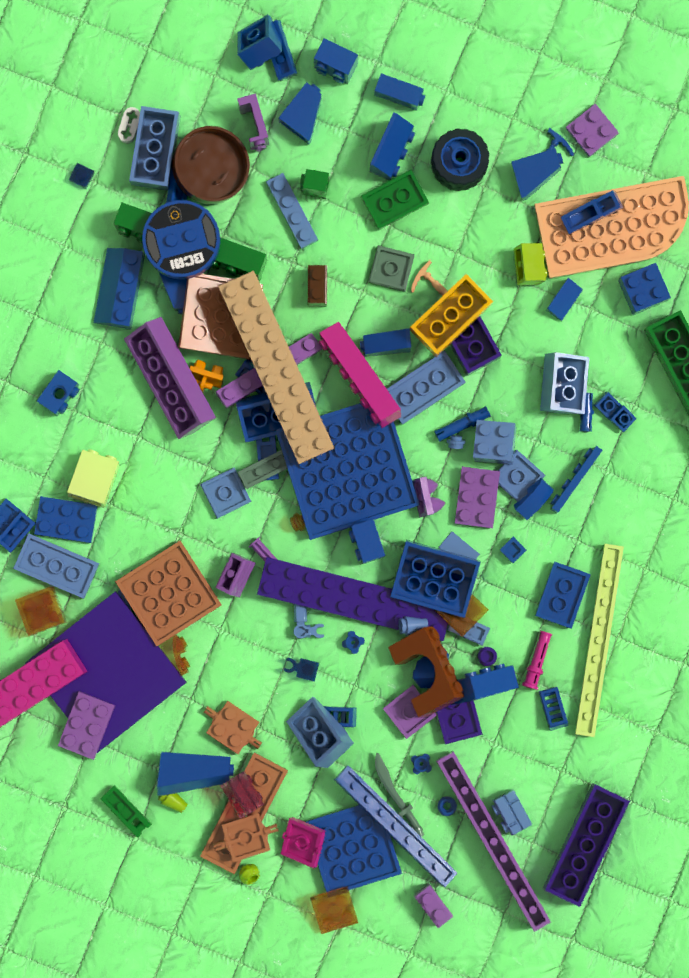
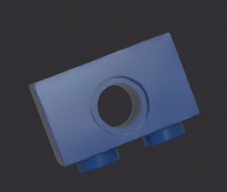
M58 370L37 402L57 416L59 413L63 414L68 407L67 402L69 399L74 398L80 390L78 388L79 384ZM59 389H63L65 392L64 397L61 399L55 397V392Z

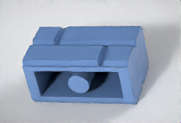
M513 789L493 799L494 805H492L496 816L501 815L503 819L501 825L505 833L510 832L511 835H514L532 825Z

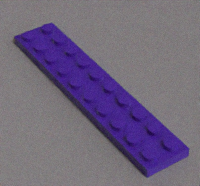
M266 557L257 595L399 630V619L404 616L421 619L427 618L428 627H434L437 630L440 641H444L450 618L449 613L390 597L391 588Z

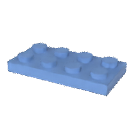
M443 351L437 357H434L387 388V390L401 409V417L398 420L403 425L466 382L447 353Z
M28 533L13 569L85 599L100 563Z

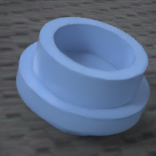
M452 435L451 439H447L448 448L463 449L466 440L462 439V436Z

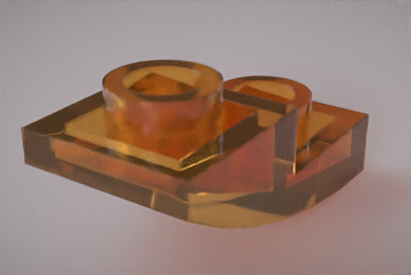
M176 634L173 636V652L181 676L189 672L190 664L186 657L182 658L180 655L187 652L185 647L188 645L183 636L179 638Z

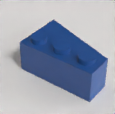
M503 663L493 666L494 670H491L489 667L479 670L480 674H476V671L465 674V678L457 680L462 686L464 697L452 703V705L519 688L513 665L505 667Z

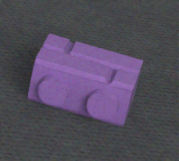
M231 552L216 588L231 596L240 598L255 566V562Z
M429 883L414 894L415 899L437 928L453 917V914Z

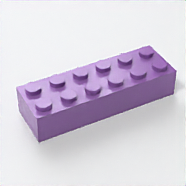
M162 317L145 322L124 338L178 439L195 433L216 418Z

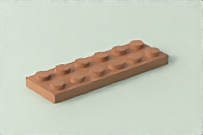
M254 752L200 857L235 874L242 860L233 862L227 848L215 852L217 847L213 846L215 843L224 841L222 824L259 813L262 821L288 770Z

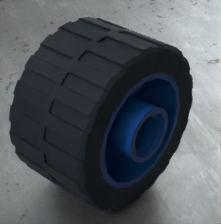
M460 128L450 130L442 135L435 143L431 157V169L436 180L448 189L456 191L468 190L481 182L487 171L490 156L487 149L488 146L483 141V138L474 131ZM456 158H462L464 161L459 162Z

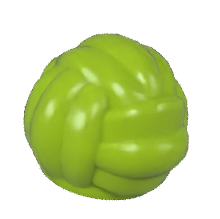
M246 864L241 867L239 873L241 882L250 885L259 879V869L255 864Z

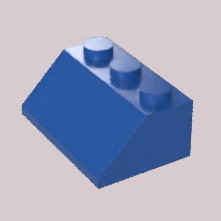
M393 112L370 163L371 173L389 181L392 176H397L400 169L397 165L400 159L404 160L408 151L405 147L408 142H412L415 136V132H413L414 125Z

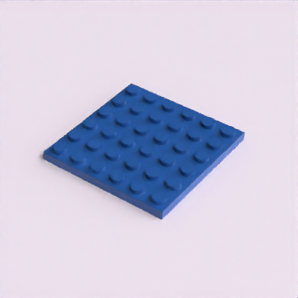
M361 403L320 416L334 449L301 464H298L283 429L275 430L310 540L350 528L353 525L371 519L375 520L420 505L394 421L381 428L378 423L375 424L370 417L371 412L368 408L364 409Z

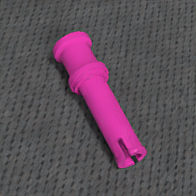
M540 631L532 662L526 668L528 672L525 682H522V686L534 690L539 689L537 685L540 675H543L542 666L552 636L551 633Z

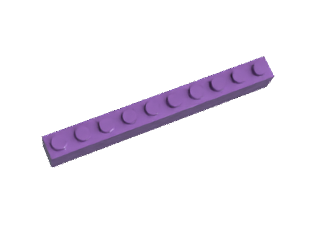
M451 751L437 759L436 762L533 931L535 932L551 923L455 753Z

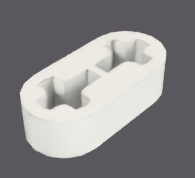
M135 107L125 110L118 130L119 139L125 144L132 143L137 134L140 111ZM132 112H135L137 119L133 118L132 123L129 124L130 118L128 114L131 115ZM130 127L129 132L132 136L124 139L122 132L126 133L127 128Z

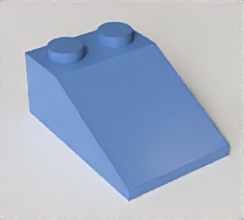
M315 697L309 699L286 721L316 767H330L354 744L346 730Z

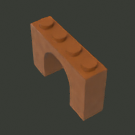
M423 627L388 647L395 665L406 664L421 655L430 659L434 665L435 681L432 687L411 699L418 718L428 717L464 697L462 686L455 677V670L448 661L447 652L441 645L439 633L434 627Z

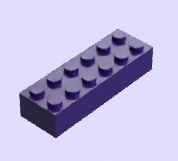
M592 783L543 886L545 891L581 907L630 803L629 800Z

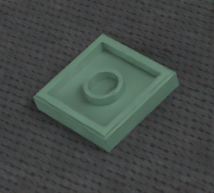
M378 245L369 283L405 292L415 254Z

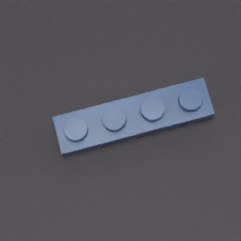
M281 173L266 181L300 248L303 249L317 242L318 238L285 175Z

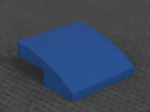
M7 498L0 505V544L11 553L36 523Z

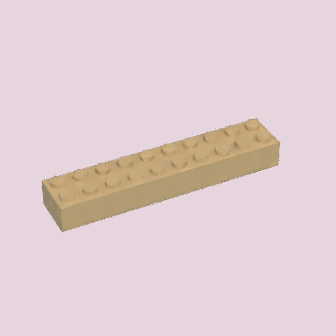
M249 272L218 286L298 464L334 449L255 272Z

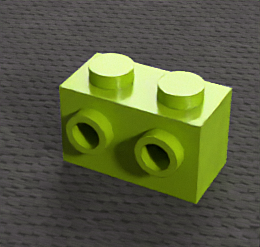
M521 243L514 248L517 285H539L546 281L547 270L544 264L545 251L543 250L542 243Z

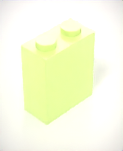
M91 449L87 451L82 450L67 491L68 497L105 508L120 467L119 461H116L117 459L110 455H106V457L98 455L97 451Z

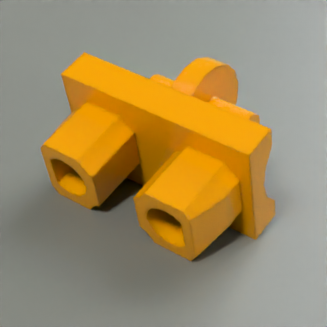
M196 360L195 364L190 366V370L202 392H204L205 388L212 390L213 386L221 389L224 376L223 367L213 365L210 372L205 370L206 363L201 360Z

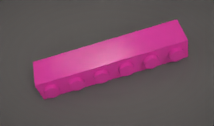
M338 321L319 333L321 348L329 352V358L333 365L337 364L340 368L339 372L344 380L348 379L350 389L355 395H359L363 408L369 409L373 422L375 424L378 423L381 428H384L400 418V407Z

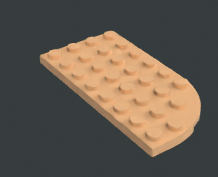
M684 176L534 204L541 242L545 251V262L549 279L642 262L657 257L669 249L682 233L688 217L689 200ZM612 190L616 192L623 206L621 210L576 232L568 233L561 219L563 215Z

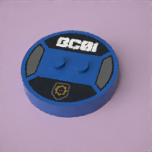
M176 200L161 205L149 216L143 229L142 242L149 262L158 272L174 279H190L203 274L213 265L219 254L221 238L218 225L207 209L192 201Z

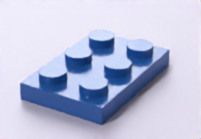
M40 496L34 534L92 543L98 506Z
M554 561L535 616L572 629L591 574Z

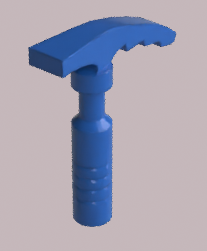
M549 128L547 132L554 139H552L550 147L545 151L554 149L555 146L557 147L559 143H562V146L566 147L569 155L573 156V150L566 140Z

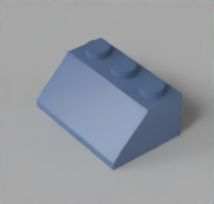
M557 352L545 354L540 411L585 414L589 357Z

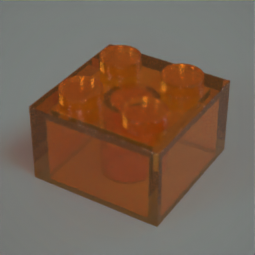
M53 586L15 600L28 636H34L67 623Z

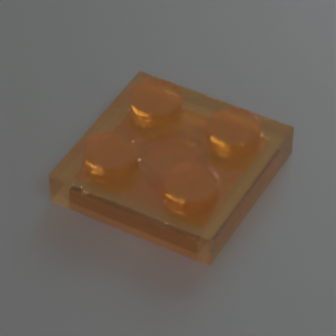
M348 886L310 897L321 934L358 923Z

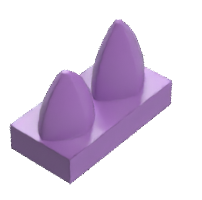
M427 477L412 480L420 504L417 506L419 518L433 515L445 505L443 500L430 496L438 487L435 481L427 479Z

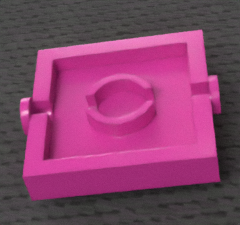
M289 818L287 829L282 835L284 841L281 855L309 867H317L326 831L297 818Z

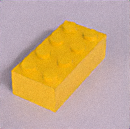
M465 274L410 327V331L437 357L492 305L493 301Z

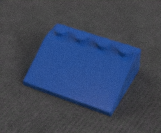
M406 539L390 597L465 618L481 562L474 558Z

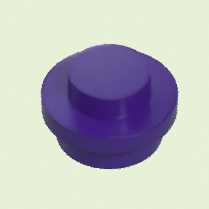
M484 647L478 652V660L484 666H491L497 660V653L491 647Z

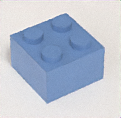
M477 420L473 451L474 461L513 465L516 424Z

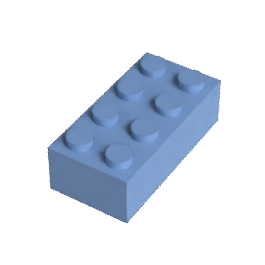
M141 106L129 179L131 185L168 191L172 158L176 148L180 122L178 111Z

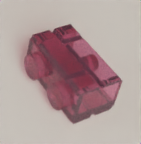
M245 771L220 785L240 819L264 805L262 795L255 790L251 777Z

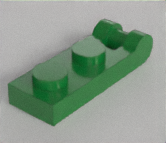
M116 785L101 798L106 806L137 838L142 835V831L146 827L149 828L152 825ZM136 818L141 821L137 826L132 823Z

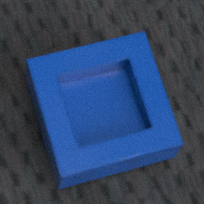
M513 536L500 551L513 564L526 549Z

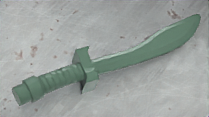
M376 753V772L382 784L400 808L398 814L401 818L405 815L412 828L421 837L424 836L422 827L411 812L413 809L410 802L406 805L393 786L386 765L380 754Z

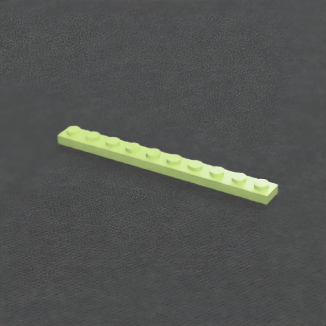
M604 544L575 729V734L595 737L623 546Z

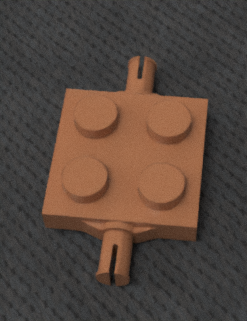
M227 701L218 712L209 706L206 708L208 711H204L206 715L213 719L212 725L206 734L236 754H239L248 743L257 749L262 744V742L253 737L254 730L260 722L231 702Z
M259 813L222 824L224 841L213 844L214 847H217L215 852L227 848L233 862L270 851L268 834L279 831L276 828L277 824L265 827Z

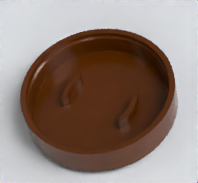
M204 126L188 133L177 145L172 158V172L178 187L189 198L203 204H219L231 199L242 189L249 175L250 162L245 146L232 132L217 126Z

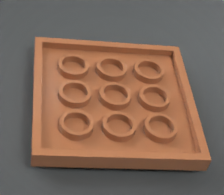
M207 274L187 279L178 348L251 360L218 287L234 279Z
M181 540L115 581L156 647L222 606Z

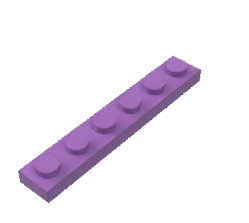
M312 333L289 346L297 365L322 350ZM253 368L217 390L216 395L227 409L263 387V384L256 369Z

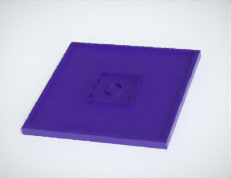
M116 591L25 662V664L29 663L61 641L68 639L88 672L52 694L51 697L67 718H69L79 691L116 705L98 752L187 683L159 646L156 647L141 622Z

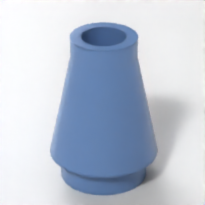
M404 616L399 619L400 634L409 635L423 627H428L427 618L421 619Z

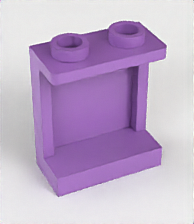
M256 93L237 98L241 114L252 112L259 135L249 139L251 150L262 151L266 149V146H269V139Z

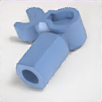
M293 604L294 622H297V626L294 628V635L300 639L311 638V635L323 638L324 634L319 635L316 630L318 627H324V624H316L314 627L305 625V622H307V607Z

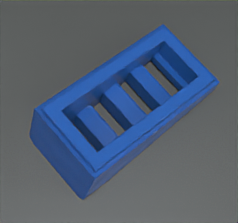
M558 687L540 691L539 695L549 730L552 731L568 726ZM556 695V698L545 700L547 696ZM558 702V705L547 708L548 704ZM560 710L561 712L554 715L549 714V712ZM562 717V721L555 723L551 721Z
M323 706L330 714L333 711V717L337 721L339 711H341V722L339 723L342 727H356V707ZM347 712H349V722H346Z

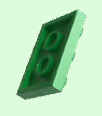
M412 170L361 195L378 230L429 204Z

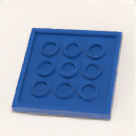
M360 805L305 821L326 831L318 866L328 897L402 874L391 836Z

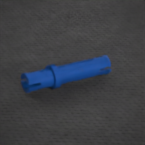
M484 406L473 413L469 412L466 414L467 416L435 430L434 432L439 442L470 426H476L477 420L490 418L491 415L487 407Z

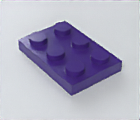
M474 700L455 705L450 704L437 711L445 744L483 735Z

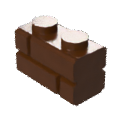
M308 265V306H327V265Z

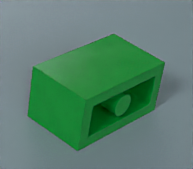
M306 169V173L301 175L300 189H303V195L326 199L329 173Z

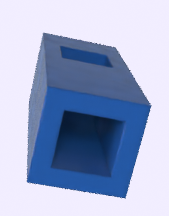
M382 73L374 91V95L416 111L419 105H423L426 95H423L424 88Z

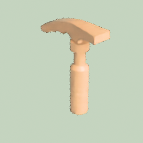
M430 260L416 275L411 292L415 291L417 282L421 280L420 277L424 276L443 296L447 290L437 280L433 279L430 272H426L432 264Z

